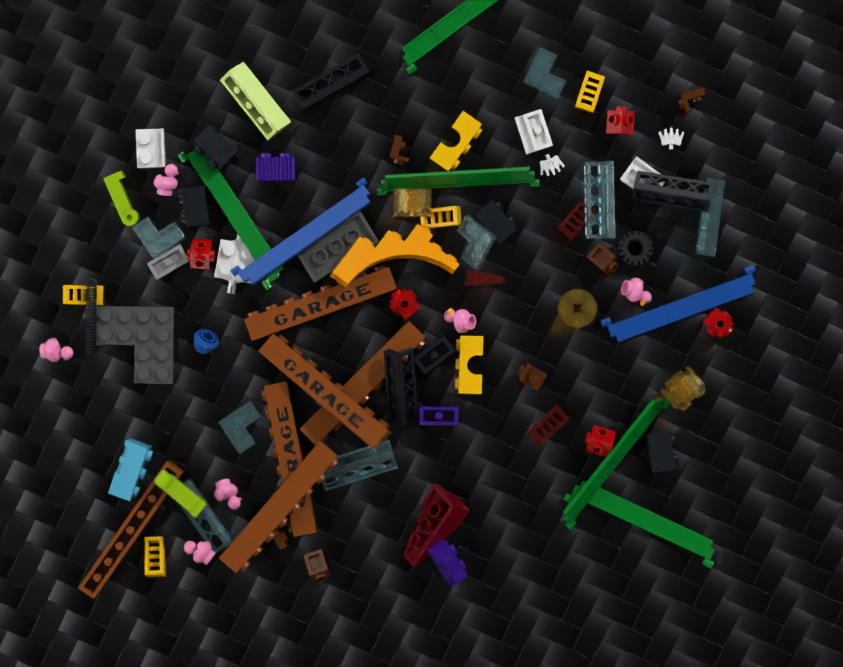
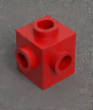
M615 107V110H607L606 133L633 135L635 112L627 111V107Z
M192 240L191 249H187V260H190V268L210 269L211 262L215 260L212 240Z
M404 287L402 289L398 288L390 295V308L396 315L400 313L405 320L420 308L415 300L417 296L411 289L407 291Z
M714 308L702 321L708 327L706 331L712 337L717 336L719 338L722 336L726 337L733 330L731 326L734 324L731 321L732 317L725 310L721 312L718 308ZM718 321L721 322L720 327L717 326Z
M594 425L592 431L587 432L585 443H588L586 451L607 457L613 447L616 432Z

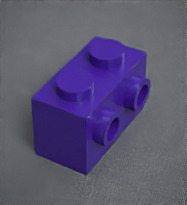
M442 539L427 549L441 575L452 587L468 576L465 572L467 567L461 559L458 560L456 556L458 552L452 544L448 545Z

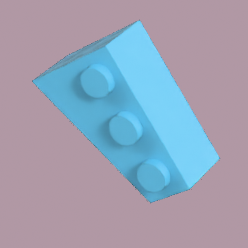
M130 438L125 441L124 446L126 447L123 455L120 456V463L108 492L127 501L137 497L140 487H137L139 480L144 479L147 471L144 469L145 464L150 462L153 451H151L152 446Z

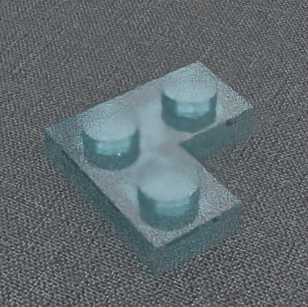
M540 47L523 83L558 99L566 80L549 73L557 55Z
M466 215L457 230L458 233L470 242L462 259L474 269H479L496 237L473 217Z
M149 217L132 227L153 259L186 239L175 221L159 232Z
M251 401L219 421L222 429L239 454L256 443L246 429V426L261 417Z

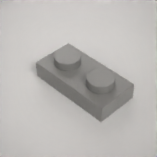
M181 244L148 262L147 265L156 280L190 260H187V254Z

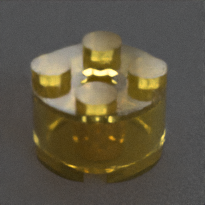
M431 189L393 190V217H431Z
M574 289L561 296L557 311L559 318L564 324L574 328H581L593 321L597 313V304L594 297L587 291ZM574 304H575V305H578V304L581 305L580 309H581L582 311H581L580 313H579V312H576V313L573 312L574 307H572V306H573Z
M690 366L685 367L687 369L685 372L680 370L665 383L667 386L665 390L663 388L660 390L675 409L680 408L682 411L691 405V400L695 397L699 398L706 391L704 389V382Z

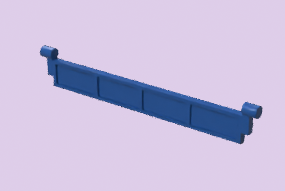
M363 177L356 182L358 187L356 191L242 270L237 265L230 272L234 277L239 274L245 283L250 281L252 285L262 280L369 205L371 202L367 197L370 196V193L365 188V185L368 184Z
M754 265L745 267V276L612 324L610 317L600 320L602 327H608L611 337L616 335L618 342L752 294L751 286L755 285L752 273L756 272Z

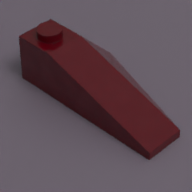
M434 484L422 504L425 506L422 515L418 516L416 520L418 522L416 531L411 534L404 552V557L413 567L418 566L429 555L427 549L440 540H445L460 526L470 511L459 498L438 484Z

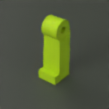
M119 171L103 179L122 222L125 225L133 226L138 223L139 214L133 210L121 180L126 178L124 172Z
M164 469L154 480L161 489L195 518L207 505L204 499Z

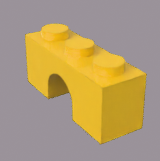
M463 111L452 126L460 135L459 144L455 147H447L440 143L431 155L430 160L446 171L451 169L454 171L460 163L458 160L460 155H466L471 148L469 143L472 138L477 139L483 131L480 129L482 124Z
M460 335V339H456V351H460L459 359L456 358L455 370H459V378H455V389H458V393L482 394V374L471 373L467 368V362L472 356H483V336Z

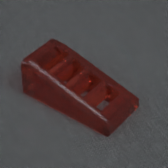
M581 199L557 229L572 240L596 210ZM579 207H584L589 212V214L586 215L579 209ZM578 212L585 219L581 221L574 213ZM571 217L580 224L578 227L569 220ZM566 223L574 229L573 233L564 226Z
M468 270L464 285L502 283L505 281V278Z
M555 405L528 431L542 445L570 418ZM554 412L562 419L560 422L552 415ZM549 417L557 424L555 427L548 422L547 419ZM543 422L551 429L550 432H547L541 425ZM537 428H539L545 434L543 438L536 431Z

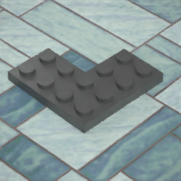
M97 306L96 345H135L134 383L173 384L174 307Z

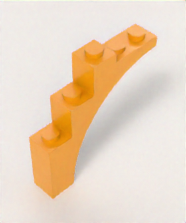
M417 224L405 241L402 240L401 235L397 232L388 230L376 248L372 246L373 243L369 239L359 237L332 272L331 277L344 287H347L356 276L367 268L393 259L411 258L427 261L440 266L451 274L459 264L454 256L451 254L447 255L441 251L442 248L438 244L429 242L433 236L429 228Z

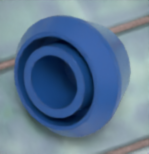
M207 329L195 332L194 347L199 353L208 354L218 347L219 340L214 332Z

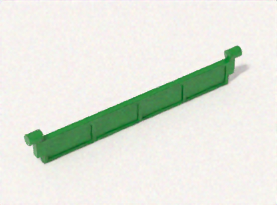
M466 0L402 48L405 52L402 58L409 66L406 68L408 74L411 75L418 70L414 65L416 61L499 0Z
M184 151L179 153L177 156L182 163L190 161L254 260L270 251L269 245L222 174L217 169H212L207 163L208 160L196 154L195 151L187 155ZM282 266L267 275V279L261 282L266 291L273 287L271 282L280 277L278 272L284 269Z
M530 167L385 175V180H381V188L377 189V196H387V191L515 183H529L530 187H540L539 179H535V173L530 171Z
M657 398L656 401L653 399L650 401L563 511L565 514L563 519L567 521L565 525L571 530L577 523L574 519L662 408L666 410L672 403L667 398L664 401L660 398Z
M583 480L580 486L575 485L571 495L566 493L564 501L570 503L587 481ZM599 488L588 502L601 510L705 557L702 565L710 569L713 567L714 562L710 560L715 550L710 548L713 540L602 488Z

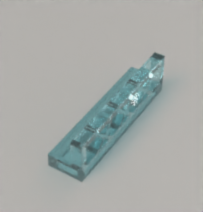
M614 161L584 162L586 239L615 238ZM590 166H598V174L595 178L590 174ZM593 185L598 188V194L595 197L591 194V187ZM594 203L599 211L596 216L591 213V207ZM594 223L599 227V235H592Z
M707 177L705 182L714 183L709 213L701 212L695 254L715 257L725 180ZM704 188V194H707L708 189Z
M390 440L384 441L378 450L368 446L339 455L336 458L338 463L332 470L327 468L323 473L326 476L322 480L325 491L397 469L398 465ZM392 460L391 464L382 465L383 461ZM367 466L373 467L371 470L368 471L363 470ZM348 472H354L353 476H345ZM337 478L334 482H326V479Z
M191 479L183 483L204 499ZM207 502V505L200 512V516L196 517L199 518V523L189 511L180 505L203 539L210 542L214 552L218 553L234 541ZM202 519L207 520L212 526L211 532L204 531L201 528ZM213 535L219 536L223 542L218 548H215L212 544Z

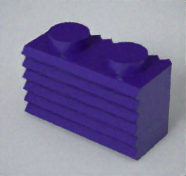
M269 153L260 154V157H256V181H296L295 157H291V153H279V157H272V154Z
M421 405L420 425L458 426V407H435L434 405L432 407L430 405L423 407Z

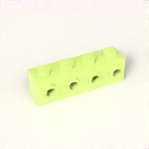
M244 62L230 69L220 79L267 140L283 131L291 123Z

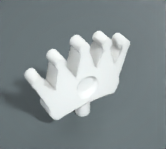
M671 127L668 135L667 129H664V135L661 132L658 133L661 145H669V149H673V145L680 146L684 132H681L679 136V129H676L674 134Z
M549 154L545 155L547 160L540 161V175H543L544 170L547 176H549V169L555 175V168L560 172L559 165L563 168L565 165L557 155L550 159Z

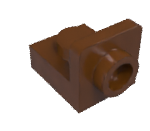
M704 87L679 95L678 104L680 110H684L685 113L690 112L688 100L691 103L702 100L701 96L706 94Z
M395 135L390 159H393V163L404 166V162L408 163L409 158L398 155L403 153L405 142L402 141L403 137Z
M600 242L587 255V258L607 276L613 273L620 263L619 259Z
M528 363L526 366L522 365L517 372L519 381L537 391L547 376L546 373Z
M277 526L273 531L275 533L273 539L279 549L282 550L287 547L289 539L284 531L280 532V527Z
M322 549L303 555L309 576L313 581L320 582L331 576Z

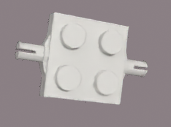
M238 234L236 240H220L214 277L229 281L227 293L231 292V286H233L231 294H235L236 283L244 281L239 274L234 277L230 270L237 265L242 270L255 261Z

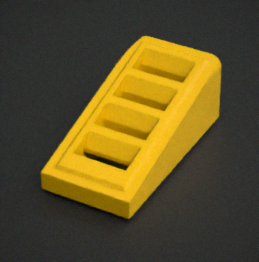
M590 71L586 72L575 108L590 113L594 112L605 76ZM588 78L599 80V84L588 81ZM586 84H587V85H590V86H593V87H596L597 90L594 91V90L585 88V87H586ZM584 92H587L595 96L594 98H591L583 94ZM585 99L591 101L592 105L581 102V100Z
M460 206L420 210L421 225L429 229L462 225ZM451 211H453L454 221L451 219ZM443 212H446L447 222H444ZM427 213H430L431 224H428ZM435 213H438L439 223H436Z
M63 285V304L86 305V303H94L86 302V288L95 287ZM97 286L96 305H103L104 286ZM70 289H73V301L70 300ZM78 289H81V301H78Z
M164 536L144 537L145 576H166ZM149 543H159V547H149ZM150 551H160V554L150 555ZM150 559H160V562H150ZM151 567H160V570H151Z

